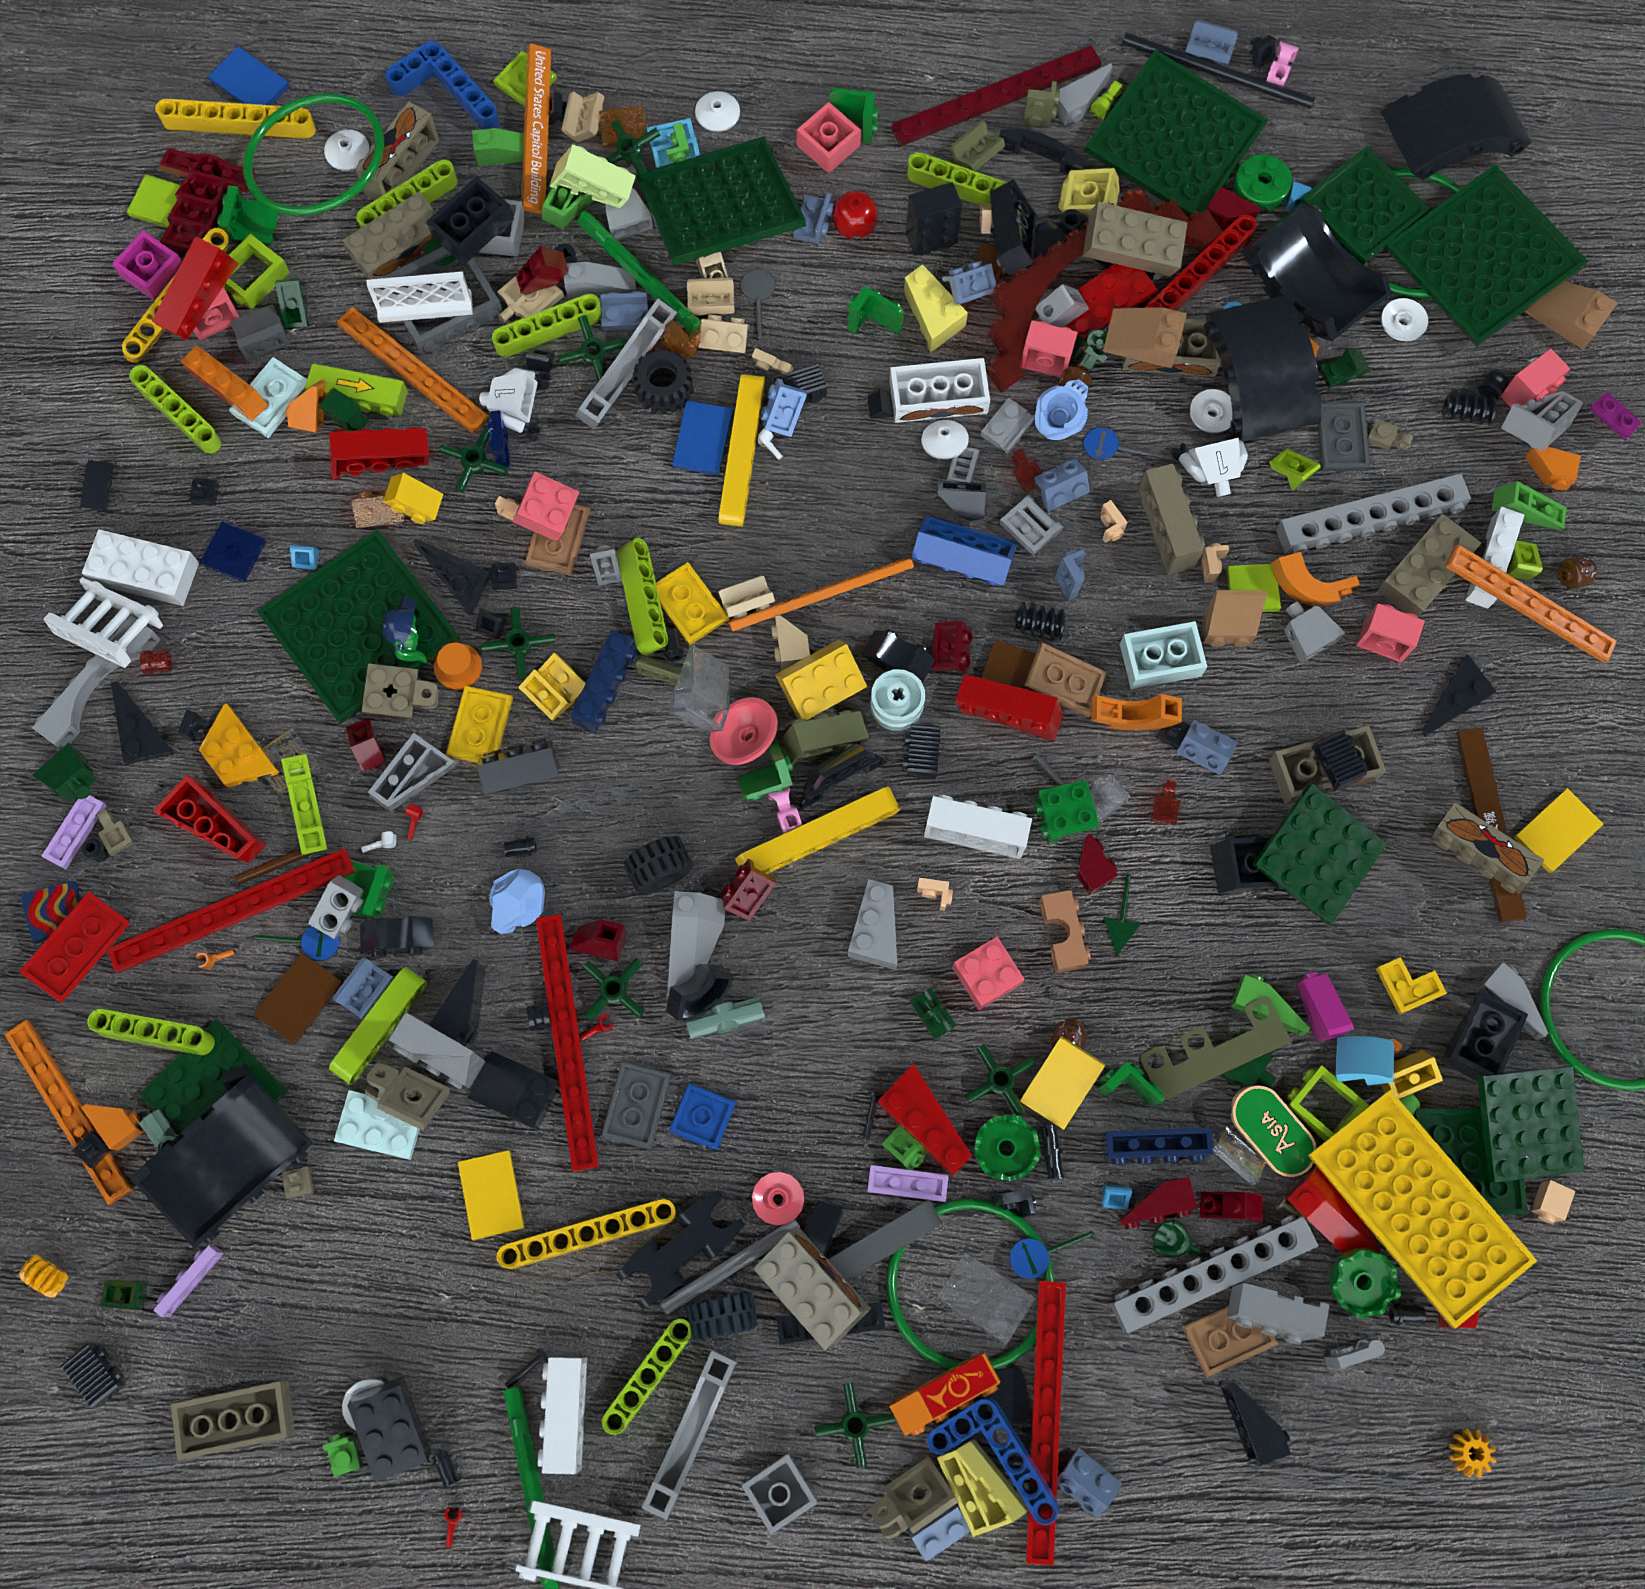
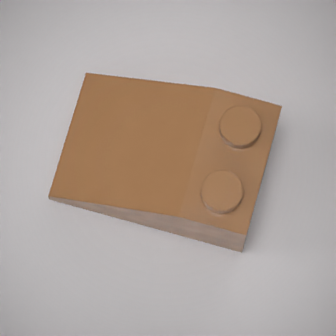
M1564 282L1524 313L1584 350L1618 303L1598 290Z
M1114 308L1103 352L1172 368L1178 352L1187 313L1167 308Z
M1216 590L1202 615L1203 644H1210L1214 647L1225 644L1245 647L1252 644L1257 636L1266 599V591Z

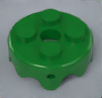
M1268 154L1253 155L1244 160L1238 167L1233 180L1234 193L1253 202L1260 208H1266L1268 211H1273L1280 204H1284L1292 187V175L1288 166L1279 158ZM1265 177L1269 180V183L1264 184L1258 178Z
M1009 1114L993 1117L980 1128L974 1142L976 1161L984 1173L998 1181L1009 1182L1023 1178L1031 1172L1040 1158L1039 1139L1035 1129L1018 1115ZM1008 1141L1013 1145L1012 1155L1004 1156L1000 1153L999 1145L1001 1142Z
M1369 1248L1349 1250L1337 1259L1331 1269L1329 1284L1333 1298L1343 1309L1357 1318L1366 1319L1367 1316L1385 1313L1388 1303L1393 1299H1398L1401 1295L1396 1267L1385 1256ZM1367 1275V1284L1361 1288L1357 1287L1358 1277Z

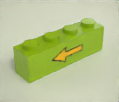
M312 363L305 390H308L321 379L326 380L325 396L333 387L360 405L359 411L366 413L370 411L378 412L386 417H392L393 415L401 417L408 394L404 381Z

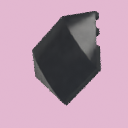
M854 744L809 769L800 808L803 810L823 799L824 791L862 770L865 774H868L887 763L886 760L861 745Z

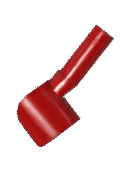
M410 803L405 811V815L411 817L407 839L413 840L416 824L423 816V809Z
M602 1015L599 1019V1024L580 1035L582 1041L600 1031H611L614 1023L610 1026L602 1024V1021L608 1019L610 1015Z
M448 1507L444 1513L445 1519L448 1521L445 1543L447 1548L452 1547L456 1523L460 1522L463 1517L460 1508L458 1509V1516L454 1520H451L449 1517L451 1507Z

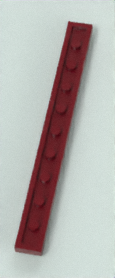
M1089 45L891 124V130L901 147L1025 98L1028 95V89L1042 91L1050 88L1052 81H1057L1056 85L1098 69L1101 67L1102 62L1093 46Z

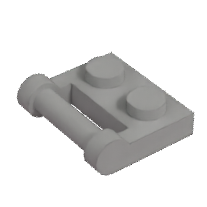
M1028 495L1000 519V524L1034 555L1053 537H1056L1064 527L1059 522L1056 523L1034 502L1035 499ZM1028 509L1049 530L1045 531L1024 510Z
M1358 1340L1355 1342L1354 1347H1346L1344 1345L1330 1349L1331 1355L1324 1356V1360L1328 1368L1341 1369L1379 1357L1384 1353L1385 1347L1379 1340H1371L1369 1342L1367 1340Z

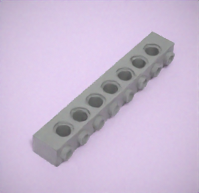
M1457 474L1283 519L1280 521L1276 531L1285 555L1298 552L1304 553L1310 548L1322 549L1329 546L1330 543L1337 541L1345 543L1356 536L1368 537L1374 534L1375 531H1391L1397 528L1398 525H1414L1421 519L1428 518L1433 520L1439 518L1444 513H1459L1465 509L1471 497L1462 474ZM1437 496L1442 497L1444 501L1439 500ZM1415 502L1420 503L1422 507L1417 506ZM1393 508L1398 509L1400 513L1395 512ZM1370 514H1375L1378 519H1374ZM1347 519L1353 520L1356 525L1350 524ZM1325 525L1331 526L1334 531L1328 530ZM1302 531L1309 532L1311 537L1305 536Z
M1294 1214L1280 1220L1281 1226L1272 1229L1271 1225L1256 1231L1258 1236L1250 1240L1248 1236H1244L1233 1241L1234 1247L1225 1250L1223 1246L1209 1252L1211 1257L1204 1261L1198 1257L1185 1263L1187 1268L1180 1272L1177 1271V1268L1163 1273L1164 1279L1154 1283L1153 1279L1139 1284L1140 1290L1130 1294L1128 1289L1115 1295L1116 1301L1110 1303L1123 1334L1137 1330L1318 1247L1305 1217L1296 1218ZM1280 1233L1288 1236L1289 1243L1287 1247H1282L1279 1244L1278 1236ZM1258 1243L1262 1244L1265 1248L1263 1258H1259L1255 1254L1254 1248ZM1234 1254L1239 1255L1242 1259V1265L1239 1269L1234 1268L1231 1264V1257ZM1210 1265H1214L1218 1269V1277L1215 1280L1210 1279L1207 1275V1268ZM1187 1275L1191 1276L1195 1281V1286L1191 1291L1185 1289L1183 1285V1280ZM1163 1286L1168 1287L1171 1291V1298L1167 1302H1164L1159 1296V1291ZM1139 1297L1147 1301V1309L1143 1313L1139 1312L1135 1307V1302Z

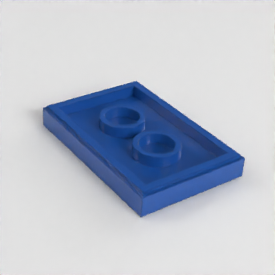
M237 47L208 76L210 82L241 104L271 106L290 87L288 81L240 47Z
M686 401L672 464L673 468L719 475L733 408Z

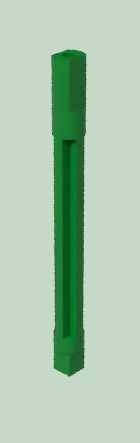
M588 211L580 213L577 223L656 300L660 299L675 310L677 314L674 318L689 333L697 332L702 322Z
M519 1386L503 1390L532 1535L536 1520L533 1519L535 1513L528 1512L531 1500L545 1503L522 1387ZM547 1522L537 1565L538 1569L552 1572L556 1555L550 1526ZM540 1577L544 1589H560L558 1580Z

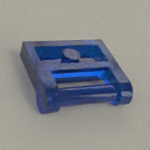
M491 411L492 420L488 421L489 434L492 435V439L489 445L492 452L496 455V463L504 465L509 469L511 462L508 432L504 425L501 411Z

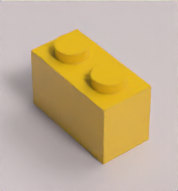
M405 473L391 476L383 503L391 506L390 508L394 512L404 513L410 516L412 521L424 524L436 519L443 494Z
M1421 1050L1394 1061V1082L1384 1083L1381 1086L1384 1093L1391 1090L1400 1099L1443 1080L1435 1058Z

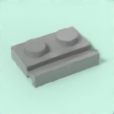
M1008 398L981 431L980 436L997 448L1003 449L1006 454H1009L1034 423L1035 415L1029 414L1025 408Z

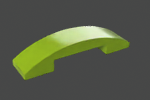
M307 754L283 758L281 761L302 856L326 851L327 845Z

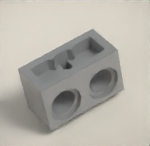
M338 875L329 882L308 924L334 939L342 933L346 934L353 923L350 918L354 912L357 913L364 902L361 898L365 890ZM341 893L347 896L348 902L342 900ZM330 914L336 917L337 923L330 919Z

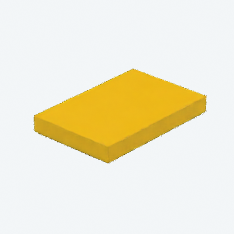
M688 562L656 582L661 608L689 646L729 620V616Z
M464 686L446 756L478 763L479 758L483 757L485 752L497 750L499 753L513 696Z
M1567 788L1514 838L1522 846L1544 859L1541 866L1550 874L1604 824Z
M1061 1036L1020 1102L1064 1130L1106 1064Z
M503 1151L458 1162L472 1240L525 1229L511 1151Z

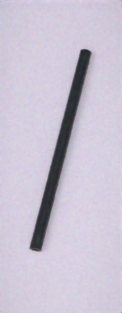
M1125 33L1122 42L1124 45L1150 54L1156 49L1179 64L1311 109L1315 100L1314 97L1129 33Z

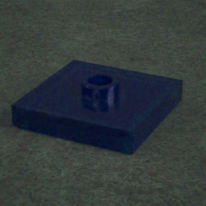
M222 521L200 563L202 566L245 583L267 541L262 537Z

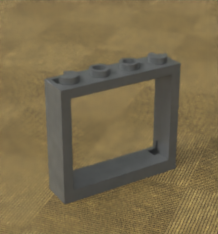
M441 247L380 279L436 274L460 261L456 258L455 261L448 265H435L434 262L452 255L444 247ZM473 257L467 264L489 301L473 308L472 315L457 316L422 335H419L411 320L401 321L421 355L431 350L435 351L437 347L447 342L455 341L459 336L476 330L480 325L488 321H494V318L503 312L500 301Z

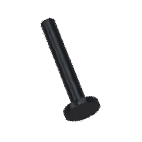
M868 1091L872 1098L863 1139L869 1140L878 1096L882 1097L883 1094Z
M541 1348L537 1349L538 1356L505 1383L508 1389L542 1360L548 1362V1356Z

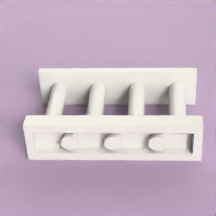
M81 578L79 582L86 590V593L65 616L61 615L59 617L49 612L43 620L55 635L126 668L131 662V659L126 654V647L148 623L161 629L163 624L158 618L159 614L153 607L149 605L145 607L106 589L95 580L91 582ZM94 598L102 602L83 624L76 625L72 623ZM111 607L120 610L100 633L90 631ZM129 615L138 618L118 641L112 642L108 640Z
M531 1500L528 1512L535 1513L533 1519L536 1521L525 1565L515 1564L514 1567L515 1571L520 1572L519 1578L535 1581L536 1576L594 1589H624L616 1585L627 1540L630 1541L631 1535L638 1537L641 1525ZM551 1517L561 1519L560 1525L563 1526L552 1572L535 1568L546 1523L550 1522ZM578 1523L588 1525L587 1531L589 1532L579 1578L563 1574L573 1528L576 1529ZM604 1529L614 1531V1537L616 1538L606 1584L590 1580L600 1534L603 1535Z

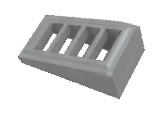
M967 447L960 455L952 458L946 481L972 482L979 450ZM959 456L967 457V458H971L972 460L962 459V458H958V457H959Z

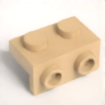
M571 92L563 120L562 132L577 143L596 136L600 115L603 110L604 96L596 92L582 98L576 92Z
M733 278L687 280L688 309L694 315H726L734 313Z
M708 315V319L701 320L699 348L746 353L750 324L744 323L745 319L731 317V322L721 321L722 316Z
M763 575L718 591L726 614L729 617L733 616L734 619L747 615V611L754 608L757 611L770 607L769 603L775 601L773 593L768 589Z

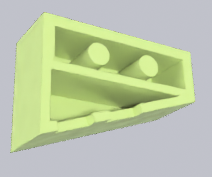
M572 144L557 162L549 187L557 189V185L570 188L572 194L578 195L580 191L593 195L592 200L621 208L629 199L635 175L629 173L623 167H617L609 163L603 157L587 152L583 147Z

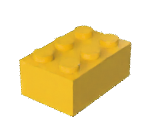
M840 640L829 644L775 674L798 719L808 720L867 687L848 645Z

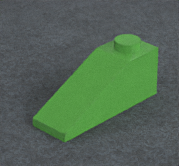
M497 128L472 130L474 152L478 166L523 161L524 133Z
M1518 481L1495 488L1492 511L1497 512L1501 507L1524 514L1522 522L1557 530L1564 529L1567 507Z
M1249 974V976L1244 975L1239 980L1230 1005L1231 1008L1246 1013L1245 1008L1248 1004L1266 997L1270 999L1287 1031L1299 1036L1308 1033L1309 1027L1269 984L1263 982V978ZM1258 1004L1253 1008V1016L1261 1020L1266 1019L1269 1015V1008L1264 1004Z

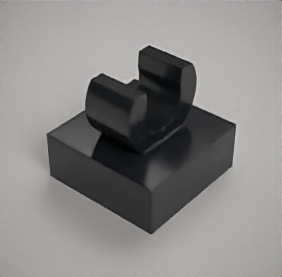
M1270 35L1263 39L1255 37L1250 41V44L1253 45L1252 50H1250L1252 65L1260 68L1275 58L1274 37Z
M555 91L549 97L548 124L553 125L557 119L563 122L565 116L563 111H566L567 102L562 101V94Z
M206 478L193 479L189 498L191 504L216 506L219 488L217 480H207Z
M516 563L491 564L493 590L517 589Z
M186 710L178 733L185 740L192 742L195 741L196 737L204 740L206 736L198 731L202 726L210 728L211 725L196 712Z
M1180 722L1170 727L1161 728L1156 738L1178 749L1190 726Z
M243 1063V1068L235 1070L233 1066L229 1067L228 1072L222 1073V1081L229 1091L249 1073L252 1076L253 1074L248 1064Z
M90 1131L72 1150L74 1154L92 1169L111 1151L104 1140L94 1131Z

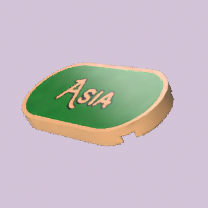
M1251 1085L1239 1090L1231 1104V1120L1237 1130L1276 1173L1286 1177H1296L1307 1172L1314 1163L1308 1155L1316 1150V1143L1310 1132L1270 1088Z

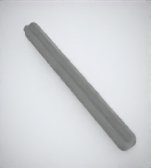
M794 1219L788 1224L782 1225L662 1300L661 1306L665 1313L670 1314L772 1250L789 1231L800 1228L797 1221Z

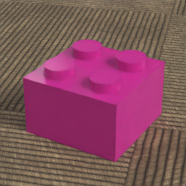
M142 231L112 265L124 281L155 301L177 273L182 261L178 254Z

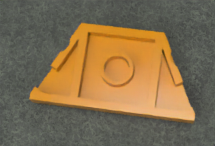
M227 703L224 704L199 748V751L223 784L229 788L240 785L242 782L256 781L260 776L268 774L272 776L278 775L280 773L233 709Z

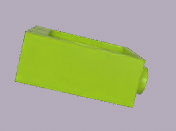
M252 234L229 254L231 258L239 263L235 271L252 255H255L269 268L245 291L231 279H228L224 285L226 292H230L232 298L240 306L245 304L251 310L275 287L276 280L284 279L290 273L285 261Z
M1322 1065L1315 1068V1070L1311 1067L1302 1077L1304 1083L1299 1089L1294 1087L1286 1097L1288 1100L1287 1107L1298 1120L1324 1142L1370 1106L1345 1084L1338 1082V1079ZM1320 1078L1353 1105L1333 1132L1299 1104Z

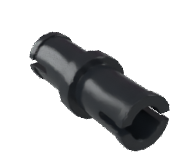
M1057 1125L1040 1127L1044 1146L1042 1156H1045L1048 1179L1065 1177L1060 1154L1063 1153V1150L1059 1148Z

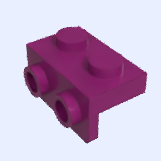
M1607 391L1590 407V411L1624 441L1643 423Z

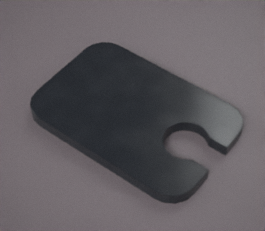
M1016 1368L995 1370L1000 1379V1384L996 1385L998 1389L985 1397L983 1394L973 1398L974 1403L986 1397L992 1398L999 1404L1011 1425L1025 1422L1029 1417V1405L1022 1373ZM983 1403L980 1406V1413L984 1418H991L993 1409L989 1404ZM957 1413L950 1414L949 1419L956 1416ZM960 1418L957 1422V1427L961 1432L968 1433L970 1423L967 1419Z

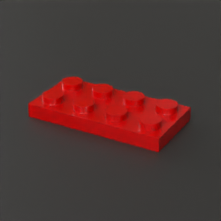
M1114 264L1078 289L1089 310L1065 326L1072 331H1076L1086 341V336L1091 330H1103L1110 325L1114 308H1135L1157 293V288L1144 270Z
M89 891L19 973L62 1003L131 922Z

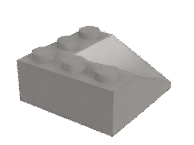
M408 1013L404 1014L389 1038V1041L395 1044L393 1047L395 1051L416 1064L419 1060L428 1064L425 1069L438 1077L440 1073L449 1077L447 1082L459 1089L463 1085L470 1089L486 1063L470 1049Z

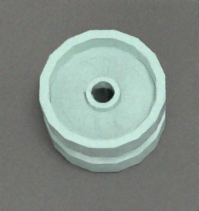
M893 669L883 673L876 679L871 691L870 710L874 719L882 727L891 731H902L910 728L911 724L918 722L925 703V689L921 680L906 670Z

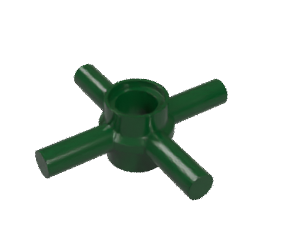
M614 120L611 126L618 137L616 142L617 151L605 159L611 164L624 160L626 163L634 166L640 179L646 178L648 173L640 160L643 155L641 147L661 136L658 129L654 128L636 139L632 135L625 133L619 120Z
M587 315L578 317L585 339L580 349L559 354L558 359L560 364L583 358L587 363L593 365L597 381L599 382L605 374L601 362L605 352L623 348L627 340L623 337L603 343L599 338L593 337ZM594 346L599 350V353L591 355L588 353L587 348Z
M483 427L475 445H468L463 450L445 444L440 445L439 453L461 460L464 470L455 487V490L464 493L472 474H480L485 469L503 476L507 475L508 467L487 460L483 451L492 433V430L487 427ZM471 458H478L475 462H469Z
M513 607L510 608L512 630L507 633L506 640L483 642L481 647L482 652L507 649L509 653L515 656L517 678L524 679L527 677L525 656L530 652L531 646L556 643L554 633L530 636L522 630L520 608ZM516 640H524V643L522 645L513 646V643Z
M635 958L619 977H607L590 961H587L582 969L600 984L599 991L601 996L584 1013V1016L592 1021L608 1003L620 1002L639 1019L645 1010L627 995L626 983L643 964ZM611 984H618L620 986V991L616 995L607 994V988Z
M985 1044L976 1048L989 1072L986 1077V1083L965 1095L969 1104L993 1091L994 1093L1004 1095L1015 1115L1023 1113L1025 1109L1012 1090V1087L1014 1085V1077L1036 1065L1032 1056L1011 1068L996 1064ZM1001 1073L1005 1075L1007 1084L1005 1086H998L994 1082L995 1074Z
M853 1382L843 1384L847 1412L843 1415L841 1422L814 1426L815 1436L817 1438L843 1433L846 1438L852 1440L856 1467H867L863 1437L866 1436L869 1428L895 1424V1416L892 1412L867 1417L865 1413L857 1408ZM852 1417L860 1418L863 1423L862 1429L857 1433H852L847 1428V1422Z

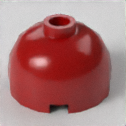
M854 190L843 194L836 201L832 215L834 228L842 236L850 239L853 236L864 238L871 234L877 225L878 212L876 204L868 194Z

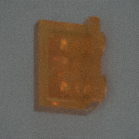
M631 106L621 109L610 108L599 111L604 148L616 146L618 137L611 126L614 120H619L625 133L632 135L636 139L647 133L643 106Z
M672 319L665 325L661 340L664 350L665 348L670 349L671 353L677 351L680 357L684 356L689 360L698 351L696 348L700 344L699 339L702 332L697 329L690 336H687Z
M387 489L381 490V494L372 495V491L358 492V497L351 499L356 528L404 523V513L394 512L391 510V506L383 503Z

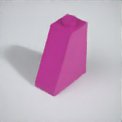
M1318 972L1304 975V980L1299 982L1297 987L1316 1043L1340 1037L1353 1030V1024L1327 974L1319 976Z

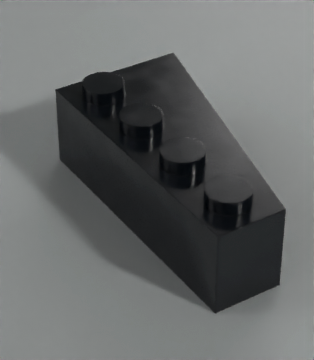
M1014 179L990 192L996 262L1001 269H1005L1008 275L1033 263L1037 222L1036 212Z

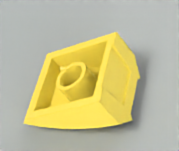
M1115 168L1070 171L1062 186L1058 208L1062 212L1074 209L1089 217L1090 210L1098 202L1116 206L1120 191L1119 178Z

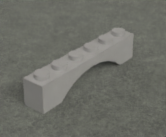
M660 299L656 300L609 369L580 406L575 415L577 418L594 430L633 377L634 366L639 364L638 359L641 356L646 357V352L653 349L677 314L675 310Z
M131 615L108 640L112 642L118 641L137 619ZM145 626L126 647V654L131 659V662L143 659L161 639L150 628ZM97 654L90 658L79 675L71 679L65 691L55 697L50 708L36 719L35 725L32 728L60 750L68 742L71 743L80 733L83 709L90 694L108 674L119 668L120 665Z
M714 1350L711 1351L642 1509L665 1520L669 1518L737 1361Z

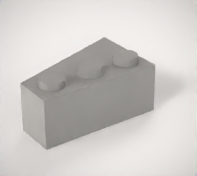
M1560 391L1543 397L1539 402H1535L1532 399L1528 400L1526 405L1521 406L1517 403L1511 407L1501 429L1527 442L1532 448L1544 451L1571 426L1583 402L1564 391Z
M413 733L368 791L370 798L391 812L456 767L455 762Z
M868 879L847 957L896 970L897 948L893 886Z
M1246 1283L1232 1286L1227 1318L1236 1320V1325L1245 1328H1252L1254 1326L1260 1328V1332L1265 1335L1276 1336L1278 1334L1284 1336L1285 1341L1293 1344H1301V1341L1324 1337L1329 1304L1322 1302L1316 1306L1304 1304L1302 1297L1294 1296L1293 1300L1278 1295V1291Z

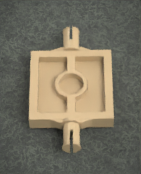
M515 276L497 292L499 298L508 306L498 316L504 323L514 314L523 319L551 308L564 297L563 292L555 285L528 294H521Z

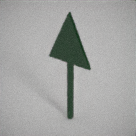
M1130 874L1126 875L1120 920L1103 917L1116 956L1119 955L1141 924L1125 921L1131 881Z

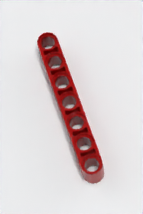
M1247 214L1238 217L1145 308H1167L1175 311L1181 309L1250 242L1257 225L1255 218Z

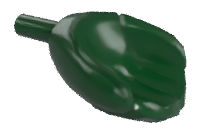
M1178 1220L1164 1221L1153 1234L1152 1249L1158 1255L1176 1258L1186 1254L1188 1251L1200 1256L1204 1254V1250L1192 1245L1193 1239L1190 1233Z

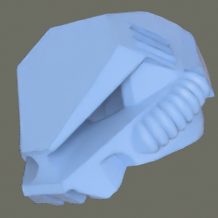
M1078 379L1067 382L1065 386L1056 385L1044 391L1038 398L1035 413V424L1038 431L1046 438L1052 440L1065 439L1082 431L1088 416V408L1085 406L1088 386Z
M517 869L493 881L494 883L489 894L490 906L493 907L491 928L499 934L511 933L515 930L516 926H528L543 913L544 884L540 877L533 872Z

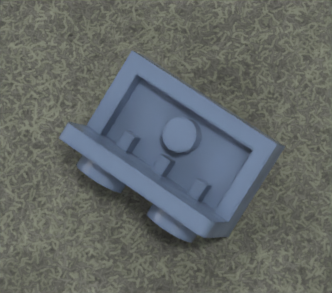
M1196 20L1186 52L1198 58L1212 59L1215 63L1229 64L1238 31Z
M1076 459L1070 460L1034 478L1035 483L1041 488L1043 505L1048 512L1090 493L1087 470Z
M1193 720L1177 753L1221 775L1238 742L1227 735L1213 730L1206 724Z
M363 957L340 986L333 999L363 1020L394 980V977Z
M1080 1448L1074 1451L1063 1471L1058 1474L1057 1485L1065 1494L1070 1495L1082 1505L1085 1511L1096 1517L1109 1507L1122 1484Z
M956 1504L914 1534L909 1528L906 1529L926 1562L971 1532Z

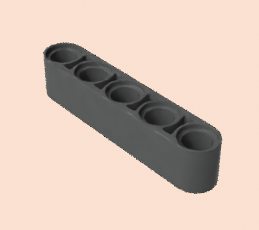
M928 1200L828 1260L848 1281L942 1225L943 1222L931 1201Z

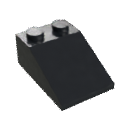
M1270 837L1231 838L1210 845L1218 894H1236L1281 888L1252 865Z
M473 958L429 1024L435 1030L463 1046L470 1045L478 1034L476 1029L479 1026L486 970L477 960Z
M1480 990L1451 1038L1441 1062L1478 1081L1477 1076L1503 1073L1528 1014Z
M491 1051L468 1098L538 1131L560 1087V1083L534 1069Z
M1218 1382L1248 1461L1262 1466L1291 1455L1289 1447L1292 1446L1287 1431H1282V1428L1235 1382Z

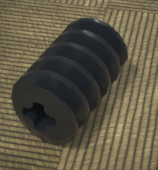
M1452 389L1444 401L1441 416L1445 418L1446 414L1450 412V417L1454 420L1456 415L1460 414V421H1464L1465 417L1469 416V423H1473L1475 418L1478 417L1479 425H1482L1484 420L1488 419L1489 427L1493 423L1496 414V398L1494 396L1486 398L1484 394H1480L1477 397V394L1474 392L1468 395L1466 391L1458 393L1457 389Z
M1022 602L1019 608H1017L1013 631L1020 625L1021 633H1024L1027 627H1030L1031 635H1034L1036 630L1039 629L1040 637H1043L1046 631H1049L1051 639L1058 633L1059 640H1061L1066 620L1064 610L1060 609L1057 615H1055V609L1051 607L1046 613L1045 606L1042 605L1036 611V605L1033 603L1027 610L1026 603Z

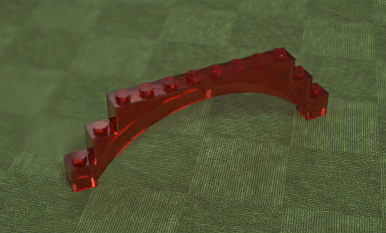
M1141 188L1135 193L1131 190L1119 198L1121 203L1116 205L1187 222L1184 244L1194 246L1196 251L1223 233L1208 209L1202 214L1197 211L1187 218L1175 199L1168 204L1164 200L1154 208ZM1088 221L1084 223L1086 228L1079 232L1078 229H1075L1066 236L1068 241L1062 245L1060 242H1057L1050 247L1047 256L1043 258L1040 254L1033 259L1031 267L1026 271L1022 268L1012 275V281L1006 283L1004 280L993 288L995 293L990 297V300L1002 317L991 325L993 329L987 335L1001 354H998L989 361L991 366L986 369V373L1000 393L1025 376L1022 371L1023 350L1032 315L1051 282L1068 264L1083 255Z

